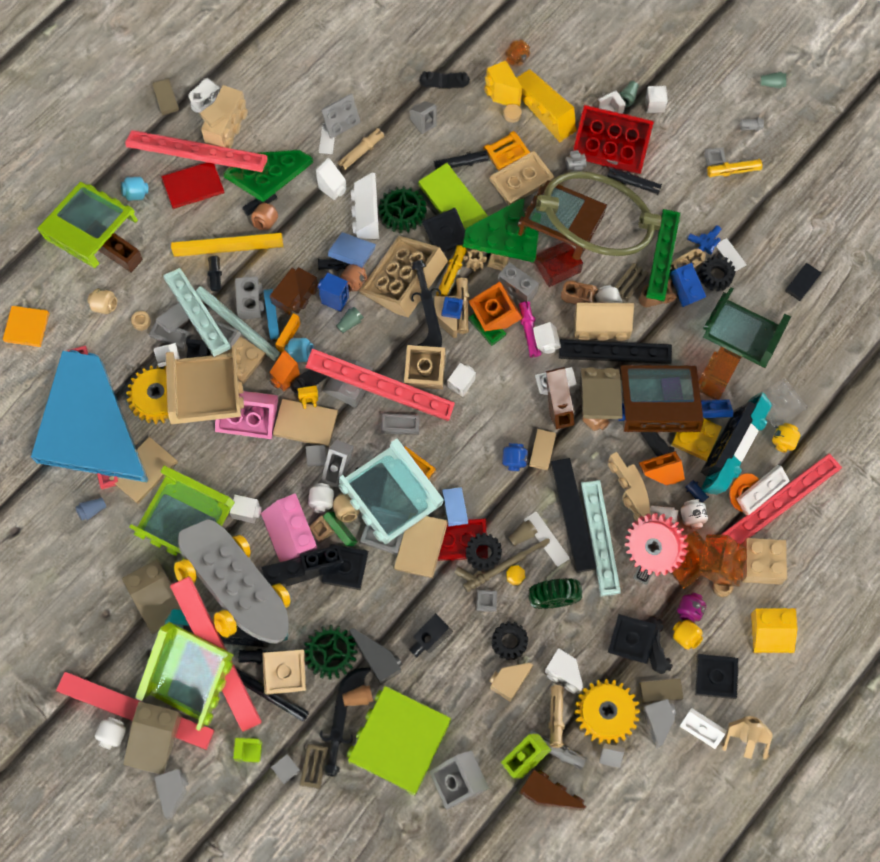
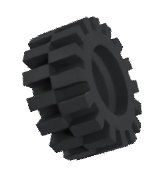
M716 255L712 256V259L709 257L704 262L700 272L702 284L706 283L705 287L708 288L710 286L712 291L714 288H716V291H720L721 288L722 291L725 290L726 287L730 286L736 271H734L735 266H732L733 262H727V257L723 260L721 255L716 258ZM714 268L722 270L724 277H713L711 270Z
M483 533V535L476 534V537L470 539L466 548V559H468V563L472 564L474 569L478 568V571H482V569L488 571L499 564L502 549L501 543H498L496 537L493 538L492 534L488 536L486 533ZM479 546H488L492 551L491 556L487 559L479 558L476 554Z
M509 621L506 624H500L499 627L497 626L492 636V648L495 650L496 655H500L499 657L502 659L515 660L525 653L528 645V636L526 630H523L522 625L518 626L516 622L513 624ZM504 635H515L518 640L517 645L514 648L505 647L502 643Z

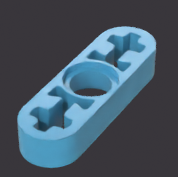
M273 288L265 289L263 291L270 339L274 340L278 339L280 334L276 306L271 303L270 299Z

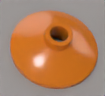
M749 473L741 474L734 479L730 486V502L738 511L743 512L737 498L759 481L755 475Z

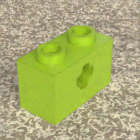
M529 734L501 763L513 778H523L551 749L539 734Z

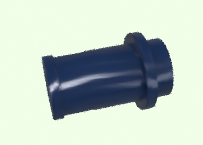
M692 480L685 486L686 492H689L695 499L703 503L709 496L702 491L698 481Z

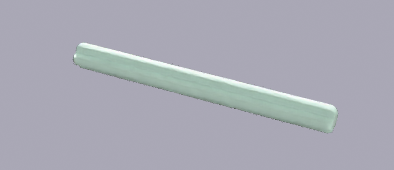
M199 286L195 290L203 302L235 329L239 330L256 347L265 352L273 361L279 358L280 352L204 287Z

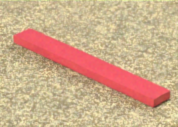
M131 130L125 141L126 147L258 172L263 171L268 160L267 155L134 130Z
M315 349L311 350L305 368L445 421H449L455 404L447 399Z
M830 453L771 496L750 515H746L715 538L711 544L723 558L738 548L746 538H751L841 470L842 467Z
M188 576L171 584L170 587L194 635L226 650L191 577ZM200 646L214 676H216L220 663L224 658ZM233 664L230 672L225 676L226 685L222 692L242 732L261 724L262 721Z
M64 672L56 689L59 693L130 721H133L139 700ZM181 718L175 738L207 750L215 731L205 726L199 731L196 729L198 723Z

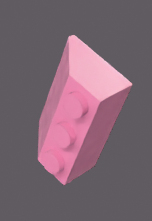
M243 391L240 394V397H243L244 409H241V417L215 420V432L272 439L277 415L278 395Z
M296 493L277 500L261 513L280 562L300 558V554L318 550Z

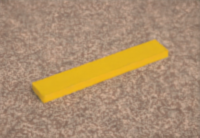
M282 233L171 243L174 257L284 247Z

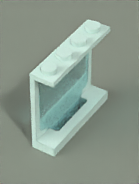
M398 439L391 442L390 448L347 477L342 475L339 478L340 484L338 486L342 493L349 495L351 498L350 503L354 509L360 510L365 524L372 526L379 542L383 541L385 545L442 506L444 501Z

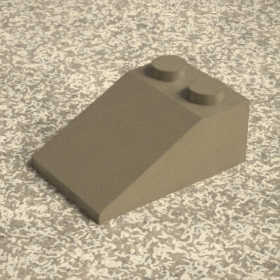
M581 368L579 390L583 418L622 419L619 369Z
M158 559L122 578L152 635L165 625V621L173 609L182 610L170 587L171 582Z
M139 701L132 721L123 765L159 775L164 774L182 714L178 711Z

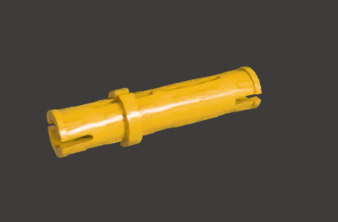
M757 159L736 163L724 162L721 165L708 166L707 174L711 178L722 175L727 177L735 173L762 170V160Z
M457 245L452 259H449V266L438 288L441 291V295L437 291V296L448 295L458 270L462 268V261L467 253V249L463 246Z

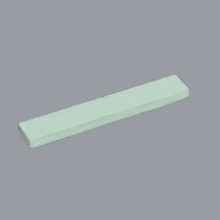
M181 268L163 275L166 283L212 355L215 357L230 350V344Z
M600 480L581 482L600 596L620 594V584Z

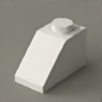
M328 158L316 169L318 188L335 200L338 196L341 197L345 193L346 180Z

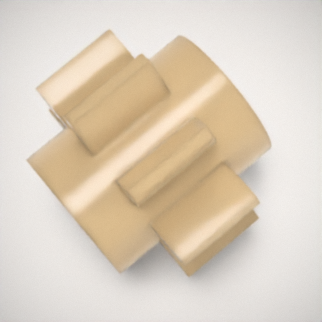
M474 249L471 251L467 250V256H464V262H467L466 268H471L474 271L479 268L483 269V263L487 260V257L483 256L484 252Z

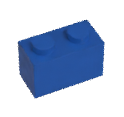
M692 263L670 272L669 276L683 307L706 297Z
M327 272L326 276L322 277L318 284L321 304L342 312L349 299L348 281Z

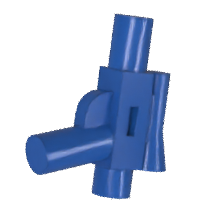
M716 225L708 235L701 234L699 237L690 233L687 240L700 245L697 249L703 252L706 251L707 254L711 255L714 248L721 241L718 237L715 240L721 231V227Z

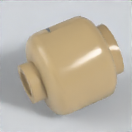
M97 288L89 294L88 304L93 312L109 314L116 309L117 298L112 291Z
M341 493L333 501V510L338 520L349 523L357 518L360 510L354 509L348 494L344 495Z

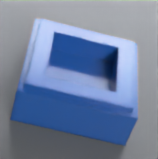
M445 297L442 316L460 319L463 300Z

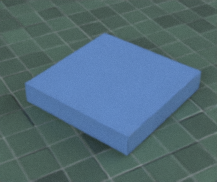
M342 232L328 251V256L363 268L375 250L376 244Z

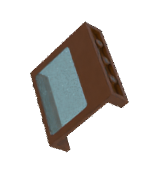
M547 180L544 186H540L537 196L533 197L531 206L527 207L524 214L525 217L522 216L520 218L518 235L522 236L528 226L575 246L572 258L580 260L585 248L573 243L560 233L552 224L546 212L536 211L538 196L544 195L547 185L551 182ZM558 184L551 194L552 197L559 198L558 210L555 215L572 233L590 242L604 217L607 204Z
M621 365L620 379L622 380L625 412L624 432H701L704 419L697 366Z

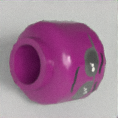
M692 592L691 595L686 594L682 597L677 608L681 620H691L695 623L702 619L707 605L702 600L703 597L700 594Z

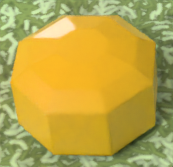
M519 565L511 566L506 572L507 581L513 586L521 585L525 580V570Z

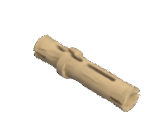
M377 128L367 138L364 137L359 145L338 161V165L345 171L368 150L371 151L374 145L384 138L383 132L379 133L380 129Z
M458 278L456 279L457 294L455 296H457V299H462L463 291V320L461 312L460 319H457V333L466 334L469 332L468 300L470 295L468 294V279Z
M560 685L551 686V715L548 728L550 729L549 746L552 748H561L563 746L562 733L565 728L563 723L564 687Z

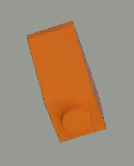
M285 350L269 372L272 385L277 389L280 387L283 391L288 389L292 381L300 376L298 363Z
M676 451L639 462V466L645 476L666 486L685 480L682 461Z

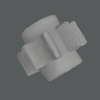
M578 150L571 151L570 155L565 159L567 170L573 172L582 171L586 167L585 155L580 154Z

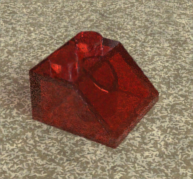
M566 242L536 254L534 263L548 287L569 279L582 271L583 261L581 258L580 260L572 258L575 248Z

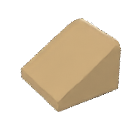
M321 515L309 526L318 542H322L335 533L323 518L324 515Z

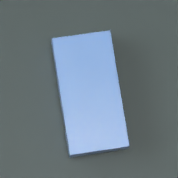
M462 487L442 490L448 526L468 524Z

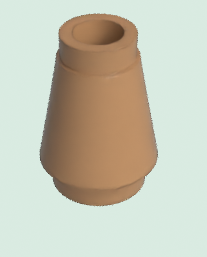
M362 685L342 694L345 706L369 705V702H373L370 685Z

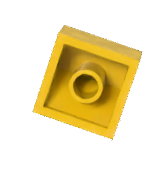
M505 60L487 68L485 76L486 86H484L487 96H490L493 102L506 106L515 104L520 107L522 87L507 61Z
M756 608L751 613L754 653H794L798 629L796 608Z

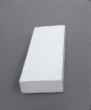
M775 466L737 498L745 515H750L789 482L782 466Z

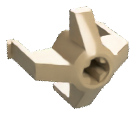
M746 716L729 723L724 743H722L723 750L726 751L729 738L733 736L747 743L743 755L745 758L752 759L757 742L766 743L763 759L769 757L768 751L772 740V732L760 719L754 716Z

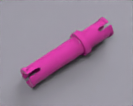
M521 302L518 305L522 316L520 322L524 327L529 356L531 358L533 355L538 357L541 355V351L537 348L533 331L535 317L532 315L530 302Z

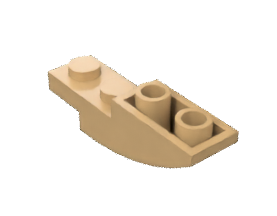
M615 452L609 457L608 467L612 473H616L619 477L618 481L621 487L627 489L623 494V503L628 509L632 510L635 521H638V518L641 516L645 518L646 514H650L647 490L635 465L632 464L627 467L619 454Z

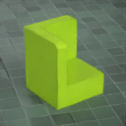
M235 738L233 759L237 762L259 763L262 741L260 739Z

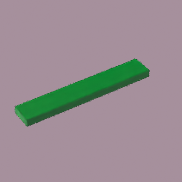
M666 209L662 211L661 227L658 231L646 298L665 301L681 212Z

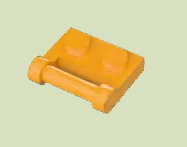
M515 131L510 132L508 136L491 145L483 146V151L487 150L488 157L498 171L530 153ZM510 142H513V144H511V145H509V146H507V147L501 149L500 151H498V152H496V153L494 152L495 150L499 149L500 147H502V146H504V145H506V144H508V143H510Z

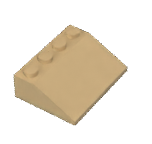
M398 236L359 292L393 313L409 318L421 300L419 295L413 297L414 302L411 300L414 293H421L417 272L411 268L413 266L412 262L423 260L426 263L427 267L423 268L427 288L429 289L448 260L440 247Z

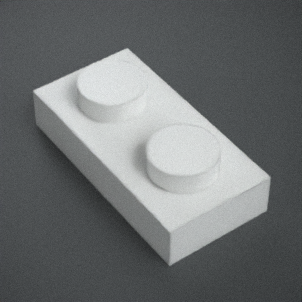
M692 708L680 725V727L714 749L727 731Z

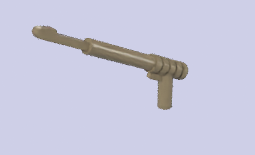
M547 538L528 550L519 552L487 572L478 571L472 575L458 566L455 574L468 581L463 586L467 592H470L471 589H475L480 584H484L485 581H489L490 578L525 559L527 555L535 550L546 547L550 543V539Z

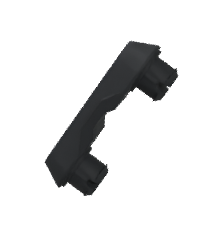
M424 71L419 81L425 87H436L439 89L464 88L470 83V77L466 72L442 74Z
M309 369L292 381L291 389L294 393L298 394V388L316 386L327 376Z
M641 432L657 457L674 452L675 448L669 447L665 440L659 436L658 432Z
M650 617L646 622L658 625L649 657L651 667L654 671L664 674L667 670L670 671L673 666L670 664L672 662L670 658H665L664 649L660 644V632L664 626L661 625L663 623L661 619Z

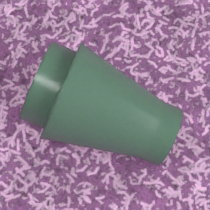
M780 71L761 75V86L778 89L786 87V73Z
M630 81L619 93L625 102V107H629L635 101L636 92L639 87L635 81Z
M353 307L347 310L336 327L344 334L347 330L361 323L364 317Z

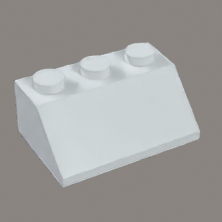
M370 173L354 183V190H351V201H355V206H352V217H356V222H352L353 233H357V238L363 240L379 239L375 173Z

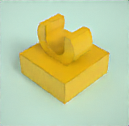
M317 386L298 388L299 402L302 403L304 409H306V403L310 402L313 403L314 407H317Z

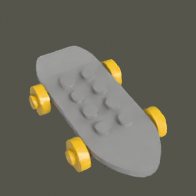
M204 520L180 531L178 546L184 559L175 563V576L178 581L190 576L193 583L196 582L198 576L224 610L214 615L215 628L219 634L225 638L236 633V626H239L249 635L269 643L282 642L288 633L289 623L286 608L290 605L289 593L281 584L271 586L249 559L251 551L247 540L242 535L231 537L221 525L212 520Z

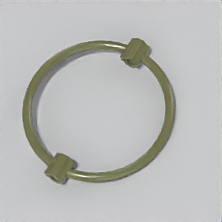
M575 171L557 176L547 185L544 195L538 196L536 211L546 212L552 224L566 238L589 251L603 255L627 256L635 254L648 246L653 238L654 230H659L661 227V215L651 214L646 204L635 192L612 178L593 172ZM570 179L595 180L618 189L632 199L642 211L639 216L638 225L639 228L647 229L645 238L635 246L621 249L602 247L583 240L567 229L555 215L558 210L559 198L552 197V191L558 184Z

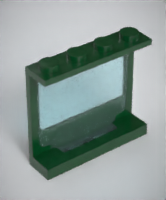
M730 287L727 293L723 292L705 323L703 329L706 332L703 338L766 368L791 316L784 314L779 324L774 323L730 301L729 297L734 289Z

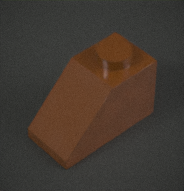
M294 268L289 270L270 294L271 303L289 315L293 310L296 311L301 304Z

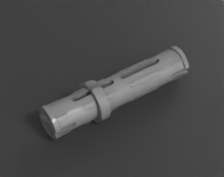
M534 730L530 732V734H539ZM539 734L549 746L550 739ZM549 746L551 749L550 754L561 759V762H567L582 770L587 760L586 757L575 753L568 746L567 748L564 746L561 748Z

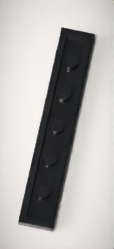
M559 340L561 348H559V359L656 364L672 363V344Z
M566 458L551 461L576 573L596 570L571 460Z

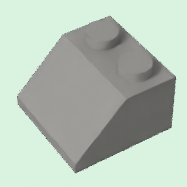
M344 360L374 372L373 368L357 360ZM330 377L323 392L356 408L366 390Z
M472 750L458 754L429 771L446 810L489 789Z

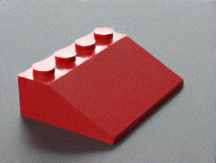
M584 105L573 151L578 150L580 154H584L586 162L641 174L654 121ZM607 160L616 161V162H618V164H617V165L612 164V163L608 162Z

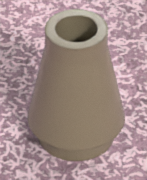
M527 520L526 522L523 521L508 538L516 546L535 537L538 531L532 522Z

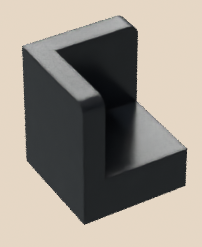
M186 340L188 347L186 358L210 356L211 352L203 340Z

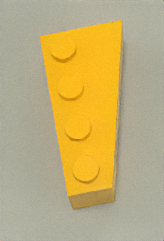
M531 69L516 77L522 87L521 100L559 142L576 132L574 107Z

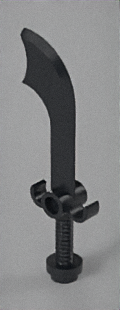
M423 260L412 262L413 266L411 268L417 272L421 293H414L411 300L414 302L413 297L415 295L420 296L428 325V335L418 346L442 347V335L432 298V291L437 290L439 295H441V291L438 288H433L431 291L428 290L423 268L427 267L426 263Z
M370 668L356 669L343 678L338 687L330 736L324 738L323 731L321 730L320 732L322 741H332L329 763L323 766L324 774L327 776L336 777L340 771V767L336 766L339 744L342 742L348 745L353 741V735L347 741L343 739L348 706L344 705L342 694L364 685Z

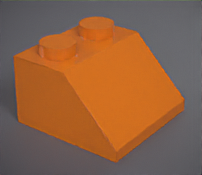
M501 282L496 283L469 300L484 331L505 329L522 319L510 294Z

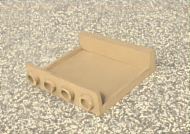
M232 345L233 353L217 355L215 357L203 356L175 359L174 352L166 353L167 406L170 424L241 417V409H244L243 397H240V394L243 393L242 382H239V379H242L241 367H238V364H241L240 353H236L235 345Z

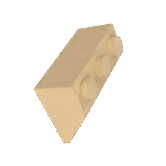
M577 303L573 318L574 339H598L600 341L608 339L625 341L630 339L633 327L634 303Z

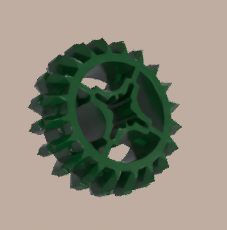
M396 186L395 191L389 189L388 194L384 193L383 198H380L378 216L381 218L382 224H386L387 229L392 227L393 232L398 229L400 233L403 230L409 233L410 228L416 230V225L421 226L422 221L425 220V214L427 213L426 202L423 201L424 197L419 195L418 190L413 192L412 187L406 190L405 186L402 189ZM402 205H404L403 214H401L400 210L402 209Z
M558 578L534 584L528 590V597L533 608L553 609L579 602L582 599L583 591L578 580Z
M329 625V630L327 631L325 626H321L322 632L319 633L315 629L316 637L309 635L308 638L311 643H304L309 648L304 650V655H309L304 658V661L310 662L307 666L309 670L315 667L313 670L314 675L321 671V679L325 677V674H328L329 680H332V674H335L336 678L339 679V672L342 671L344 675H347L345 668L353 669L352 664L349 662L355 663L357 661L355 657L351 656L358 654V650L353 649L357 646V643L351 642L353 636H347L348 630L345 629L340 633V626H337L335 631L333 630V625ZM332 637L329 643L317 645L321 640ZM338 639L346 645L347 654L337 649ZM333 647L335 654L328 657L326 650ZM314 651H318L319 654L324 656L323 665H320L315 660ZM343 659V662L339 665L329 667L334 660Z

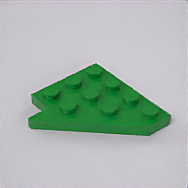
M301 150L259 152L258 154L267 155L268 159L262 172L230 167L224 172V178L264 202L313 164V158Z
M520 199L467 227L464 233L463 247L534 263L539 231L527 226L522 236L518 235L520 227H518L519 220L522 216L525 217V211H523L525 199ZM535 214L532 221L540 224L541 215Z

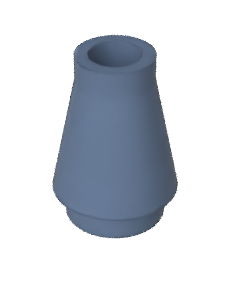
M102 497L81 502L75 507L81 521L85 519L88 521L101 510L107 508Z

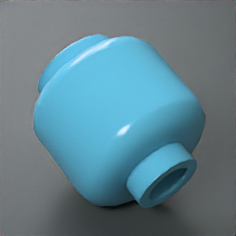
M126 177L124 182H121V194L128 201L143 200L145 194H148V183H144L142 177Z
M292 338L285 345V351L296 362H307L311 350L314 349L313 343L307 338Z

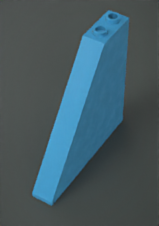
M70 350L69 352L62 351L31 458L38 464L95 474L100 473L106 476H115L147 483V474L103 362L98 355L93 353L85 355L75 350Z

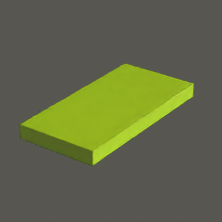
M448 163L418 181V185L440 214L456 207L465 230L467 227L488 217Z

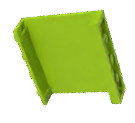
M384 686L383 690L377 692L374 699L377 703L374 709L370 708L365 717L368 721L364 728L360 727L356 735L358 741L355 746L351 745L346 757L349 758V764H354L415 796L448 729L451 718Z

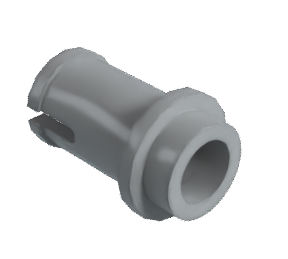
M759 117L756 119L740 120L741 131H760L763 129V119Z

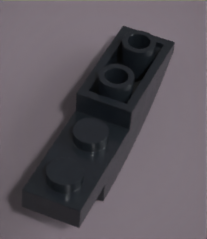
M339 545L303 553L300 554V558L261 568L264 578L271 586L284 583L286 586H290L323 575L343 565L344 562Z

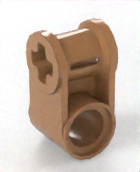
M569 280L563 285L561 299L566 303L575 305L586 302L594 303V297L598 293V288L593 285ZM566 290H571L574 293L570 294Z
M668 281L665 301L646 298L645 294H647L648 285H646L639 296V303L643 307H651L675 300L677 296L672 291L671 281Z

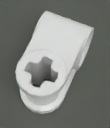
M209 78L204 79L189 93L191 109L194 112H202L216 100L221 88Z

